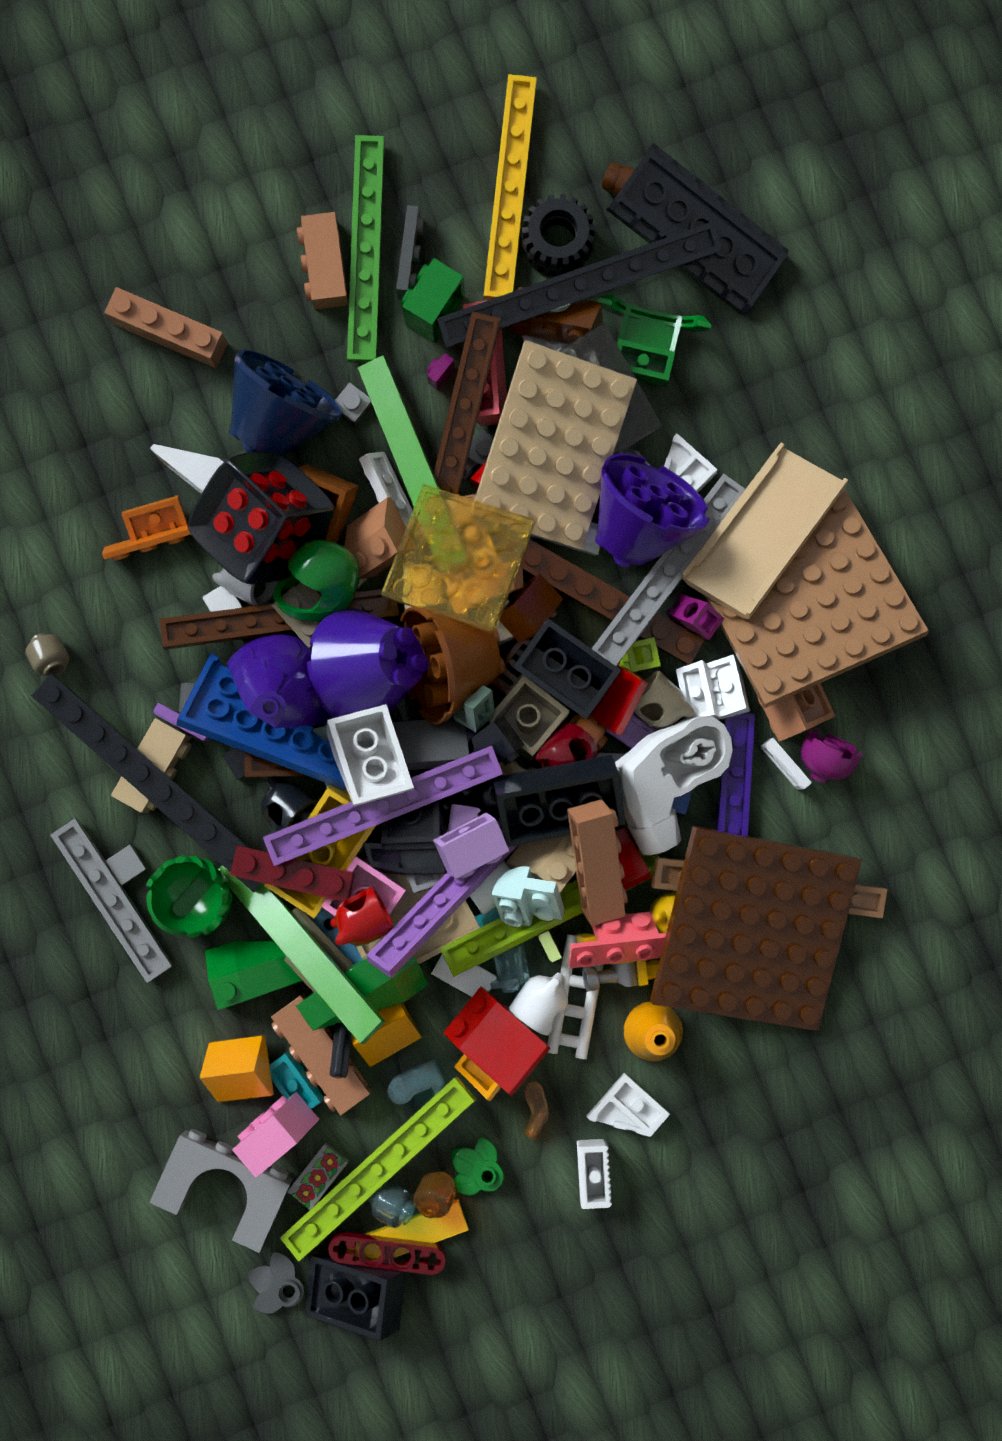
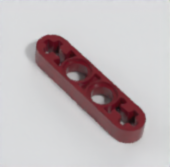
M339 1232L331 1238L328 1248L331 1259L337 1263L426 1275L440 1273L446 1263L444 1249L435 1243L352 1232ZM340 1241H345L346 1247L355 1248L356 1242H361L358 1252L359 1257L354 1256L355 1250L346 1249L345 1254H340L339 1248L334 1246H339ZM369 1244H376L380 1247L381 1254L375 1259H370L365 1255L364 1248ZM396 1249H408L411 1253V1258L405 1263L398 1262L394 1257ZM416 1250H421L420 1257L427 1258L430 1256V1252L436 1253V1258L441 1259L440 1261H435L433 1266L428 1265L429 1261L423 1258H419V1265L414 1264Z

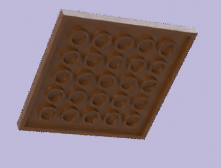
M693 826L650 1001L652 1004L818 1031L862 860L853 856Z

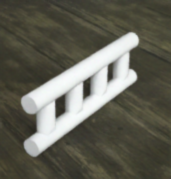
M567 934L560 971L563 975L561 985L567 995L570 986L585 989L583 976L572 975L573 968L569 967L570 945L577 943V937ZM603 965L591 966L595 967L598 972L603 971ZM599 989L586 993L584 1007L568 1004L565 1010L555 1016L554 1027L548 1037L547 1045L551 1048L548 1053L558 1054L559 1045L577 1048L575 1057L587 1059ZM564 1016L582 1019L579 1036L561 1033Z

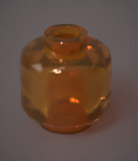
M444 1172L428 1173L424 1175L414 1193V1204L424 1217L442 1218L450 1211L457 1196V1188L453 1179Z

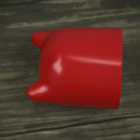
M374 886L344 900L338 906L336 915L331 920V926L339 930V934L335 938V944L338 946L348 943L355 946L367 945L387 935L394 927L390 915Z

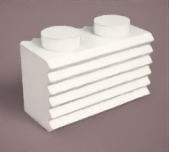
M604 1139L577 1141L579 1191L582 1209L609 1208L612 1205L610 1194L611 1179L609 1176L610 1166L608 1163L609 1148Z

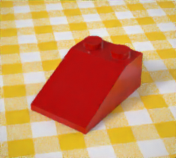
M482 986L443 1032L462 1053L511 1096H513L551 1049L530 1027L520 1021L505 1003Z

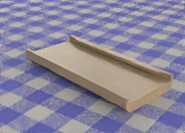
M781 442L682 573V579L688 586L741 618L750 619L846 488L848 479L844 478L841 480L785 449L784 444Z

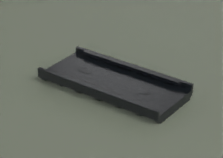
M654 143L648 148V151L606 209L649 244L714 221L722 251L679 267L740 315L746 314L753 306L789 252L787 248Z

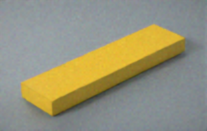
M458 1199L366 1234L436 1243L469 1230ZM356 1242L355 1248L347 1247V1249L355 1250L354 1256L359 1257L358 1252L361 1242ZM369 1244L364 1248V1253L368 1258L375 1259L380 1256L381 1249L376 1244ZM398 1248L394 1252V1257L401 1256L410 1251L406 1248Z

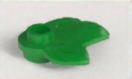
M480 1137L475 1149L460 1147L451 1151L452 1163L459 1173L451 1182L454 1190L464 1195H474L480 1190L491 1192L501 1187L504 1181V1171L501 1165L497 1163L498 1151L490 1140ZM486 1171H490L493 1174L491 1182L486 1181L484 1177Z

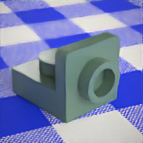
M482 685L474 694H471L466 699L464 707L454 714V720L477 733L495 714L492 690Z

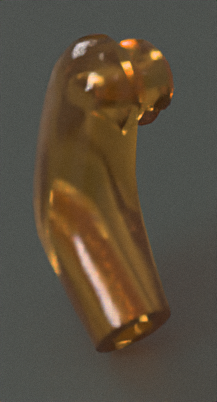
M530 1082L525 1086L524 1095L530 1107L531 1116L523 1134L536 1140L549 1120L550 1112L544 1088L537 1082Z

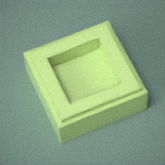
M547 930L539 934L538 937L549 960L554 962L560 959L561 955L549 931Z

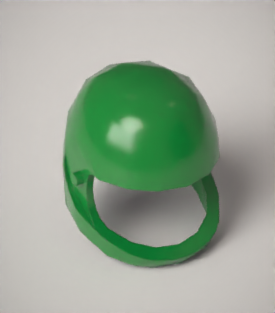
M310 541L296 550L288 560V569L293 576L279 582L274 589V600L283 613L298 620L322 621L334 612L347 609L354 599L359 584L358 560L345 546L334 541ZM301 582L321 592V598L313 608L301 609L287 604L281 597V592L289 587L297 586Z

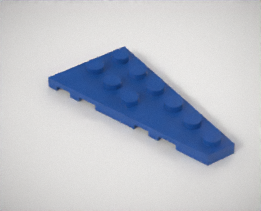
M211 652L177 718L176 725L347 791L329 740L325 741L314 733L312 726L275 728L249 713L238 693L239 690L230 670L219 662L218 656Z

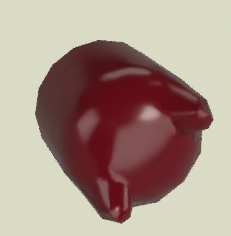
M565 723L543 744L541 750L536 755V761L544 768L596 758L598 748L594 739L587 731L575 724ZM572 740L581 741L586 745L588 752L586 757L576 755L570 750L569 744Z

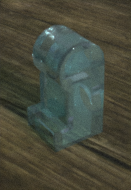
M436 1059L395 1076L388 1086V1096L391 1101L396 1104H405L411 1100L413 1095L431 1087L435 1095L446 1086Z

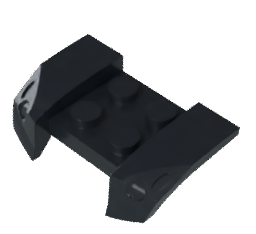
M418 769L408 771L410 777H414L431 769ZM443 798L381 823V843H363L371 867L382 873L399 875L446 874V868L433 841L443 835Z

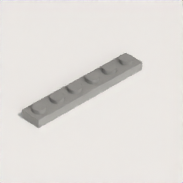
M73 819L52 833L50 836L146 983L173 967L174 964L124 888L114 876L79 819Z

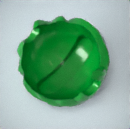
M181 855L165 861L146 883V886L149 888L146 896L147 908L151 918L159 928L172 935H187L189 938H195L202 934L209 935L222 924L231 909L232 894L228 879L213 862L208 859H201L195 855Z

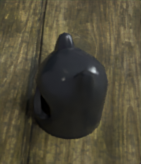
M268 777L270 787L261 801V814L266 822L279 831L307 820L318 801L297 784L285 781L280 777Z

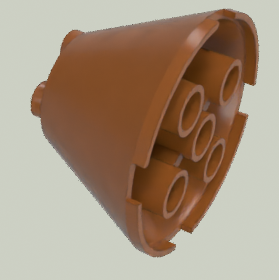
M420 606L408 608L402 614L401 622L405 621L404 627H409L413 630L422 646L424 655L428 658L429 665L427 670L423 671L420 680L408 693L411 700L417 699L422 708L418 712L428 723L433 725L445 723L464 707L466 699L471 694H474L482 685L487 687L499 674L505 672V664L500 657L498 647L500 637L495 627L489 628L481 622Z

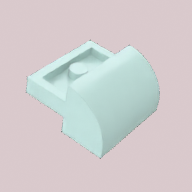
M530 867L513 868L505 872L495 883L492 897L502 922L513 927L521 925L531 926L533 915L545 921L563 919L565 908L557 883L534 879Z

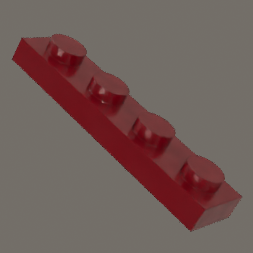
M237 845L230 875L343 902L350 898L355 872L295 858L274 866L269 852Z

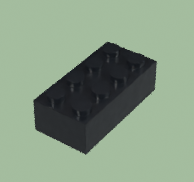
M612 755L493 778L503 836L508 847L571 835L567 809L601 799L609 809L615 811L618 826L626 824L619 774Z

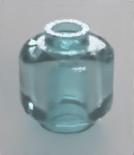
M392 1182L385 1183L369 1199V1204L372 1205V1217L392 1228H398L402 1224L406 1225L411 1220L416 1208L412 1193Z

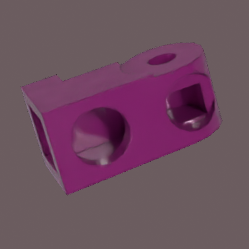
M683 594L678 595L673 606L666 612V615L675 623L697 632L701 637L710 640L724 620L708 602Z

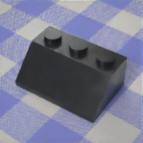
M548 618L513 666L517 671L587 720L590 719L621 672V669Z

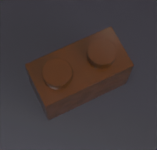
M539 573L523 584V588L514 594L496 618L521 643L529 637L533 639L546 619L551 620L557 615L558 611L556 608L563 598Z

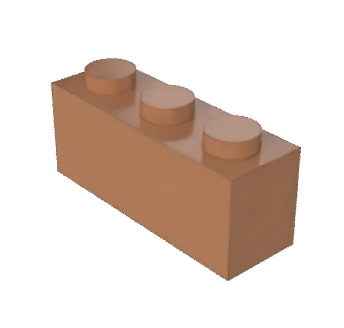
M335 212L301 216L302 227H297L299 244L305 246L306 255H301L303 273L308 272L309 283H304L307 301L312 300L315 310L349 305L338 221Z

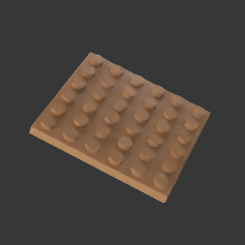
M845 489L750 619L741 618L705 596L707 602L724 618L720 626L764 708L925 637L929 631Z

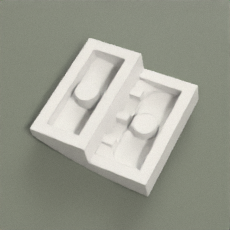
M734 654L710 663H705L702 660L676 669L680 690L695 713L692 717H686L687 720L699 716H713L720 720L750 711L739 661Z

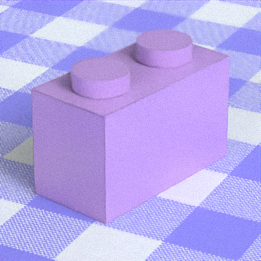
M488 813L433 840L447 872L455 879L466 878L472 875L476 868L484 864H493L499 861L503 854L509 852L496 819Z

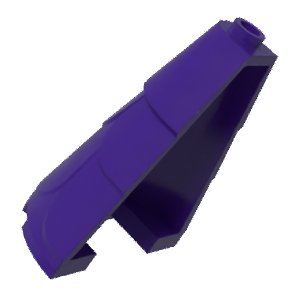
M271 634L255 638L240 647L227 662L233 680L239 690L238 693L247 711L275 728H299V726L327 724V720L332 718L324 710L314 694L307 668V662L311 661L312 651L300 638L287 634Z

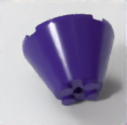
M621 453L608 457L602 466L598 534L595 542L612 554L614 561L618 565L628 568L630 564L645 565L705 529L710 518L706 517L705 513L708 507L703 498L679 475L662 465L658 470L645 464L646 458Z
M344 609L334 612L319 623L309 643L313 646L311 661L307 662L308 675L314 694L324 710L333 718L385 704L390 714L420 680L423 671H426L429 665L428 658L424 655L422 646L411 628L400 627L359 609Z

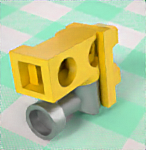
M594 934L576 935L577 943L596 941ZM659 960L621 962L612 964L611 969L599 972L595 967L583 968L584 987L589 992L598 990L600 984L619 983L625 987L649 985L648 980L656 977Z

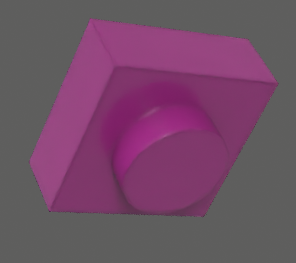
M446 353L440 359L435 358L427 368L428 384L438 390L454 370V359Z

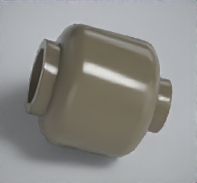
M40 633L35 635L25 651V655L34 672L40 676L48 677L51 673L56 677L61 675L66 670L70 660V656L60 637L54 634Z

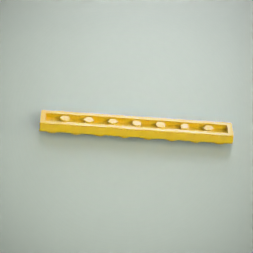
M508 74L484 287L485 300H491L511 293L514 289L537 77Z

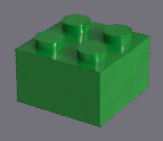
M433 258L429 266L425 264L421 268L417 276L418 283L413 290H407L401 304L403 305L405 326L435 344L441 334L436 319L454 313L465 297L464 276Z

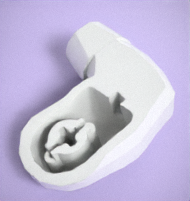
M699 716L653 732L644 737L633 749L615 762L619 774L624 816L628 823V829L643 855L662 853L680 843L681 834L676 810L672 808L674 798L690 792L699 784L721 776L729 767L733 751L731 736L725 725L713 716Z

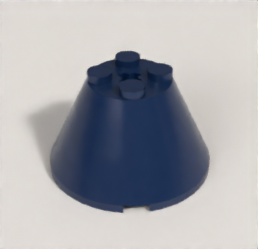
M242 349L241 352H237L234 362L231 428L229 433L243 442L241 447L248 453L273 452L284 457L337 421L342 414V408L331 395L313 381L309 380L306 384L292 374L295 370L282 362L249 349Z

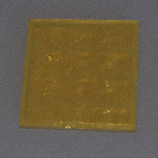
M423 484L381 595L384 598L411 607H423L462 624L494 634L536 522L532 518Z

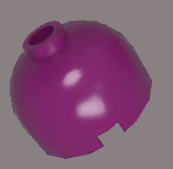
M810 729L801 748V759L805 767L811 771L810 776L821 783H827V780L840 781L849 777L858 766L863 753L855 754L857 748L837 736L828 733L823 738L818 736L820 730Z

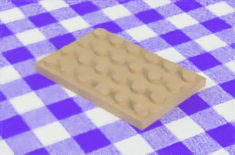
M527 340L524 341L470 514L582 550L600 496L602 466L607 458L613 455L637 379Z

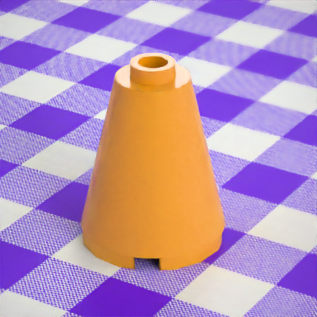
M644 1002L634 1007L623 1027L624 1039L628 1048L637 1057L646 1061H661L670 1057L678 1049L683 1036L682 1023L677 1013L671 1007L653 1005L652 1002Z

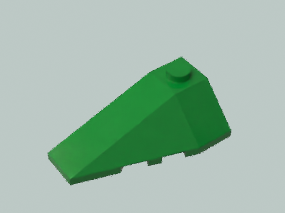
M232 941L205 950L208 982L217 1010L303 981L284 961L287 956L275 941Z
M366 956L343 971L376 1011L403 1003L429 985L414 956L392 978L370 964ZM316 991L295 1005L312 1031L342 1022Z

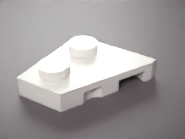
M676 434L673 437L672 446L664 467L679 475L699 492L717 474V469L681 436Z
M623 1073L587 1114V1118L593 1122H602L613 1125L615 1128L631 1130L637 1134L651 1137L670 1113L626 1073Z

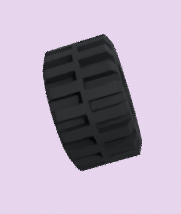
M554 194L548 195L547 201H544L542 198L537 200L536 207L531 206L528 209V216H525L523 220V253L526 252V259L529 263L534 262V269L539 271L542 268L544 269V275L550 276V272H556V276H559L564 271L567 273L573 271L574 267L577 269L582 268L584 260L588 261L593 247L595 225H592L593 217L591 213L587 214V207L584 204L577 205L578 199L572 197L571 200H567L565 194H560V198L556 199ZM559 225L568 228L575 238L565 246H553L548 244L541 234L548 227Z

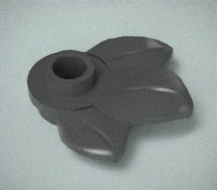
M280 1252L272 1253L270 1266H258L247 1274L251 1285L259 1293L253 1304V1308L259 1312L271 1314L282 1306H296L304 1296V1285L295 1276L294 1263L285 1254ZM292 1286L295 1293L288 1295L285 1293L284 1288Z

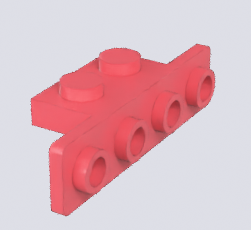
M651 911L625 914L626 916L592 926L596 941L571 944L568 960L569 967L585 968L595 965L660 958L666 933H658Z

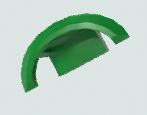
M608 294L600 297L597 301L602 303V308L606 311L623 317L611 370L635 378L638 381L666 387L669 381L679 331L703 332L708 331L712 326L701 315L680 316L657 312L626 303L615 295Z

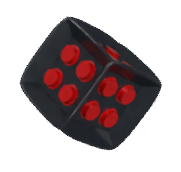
M273 452L244 453L228 458L214 472L192 510L188 529L197 543L229 574L243 583L258 585L285 579L292 575L288 569V560L305 543L321 540L333 518L335 507L328 496L308 476L281 455Z

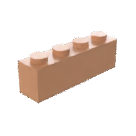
M118 287L115 288L104 312L113 325L216 369L228 345L221 331Z
M602 799L567 809L581 911L591 926L626 916L624 904L628 902L621 883V879L625 877L623 866L618 859V853H621V844L615 834V827H618L615 811L609 809Z
M303 993L271 1016L274 1021L271 1025L280 1038L285 1036L290 1043L289 1051L298 1063L302 1061L309 1070L306 1072V1075L315 1087H321L325 1093L323 1099L332 1112L337 1110L341 1116L371 1093L372 1088L350 1058L346 1078L336 1079L330 1076L334 1035L328 1026L312 1031L295 1006L307 998L305 993Z

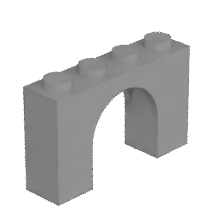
M195 1129L185 1130L180 1134L149 1203L177 1215L182 1210L198 1175L211 1169L230 1171L242 1181L247 1193L246 1209L232 1241L260 1253L293 1178L288 1176L289 1173L286 1170L277 1166L268 1167L255 1178L232 1151L234 1147L218 1141L217 1144L206 1139L207 1135Z

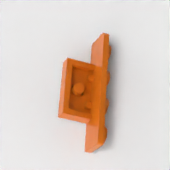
M179 496L122 511L121 515L130 539L104 547L102 555L104 559L112 558L113 561L128 557L130 555L129 552L139 549L141 552H148L158 547L157 544L168 541L169 544H175L185 540V536L191 535L188 529V521Z

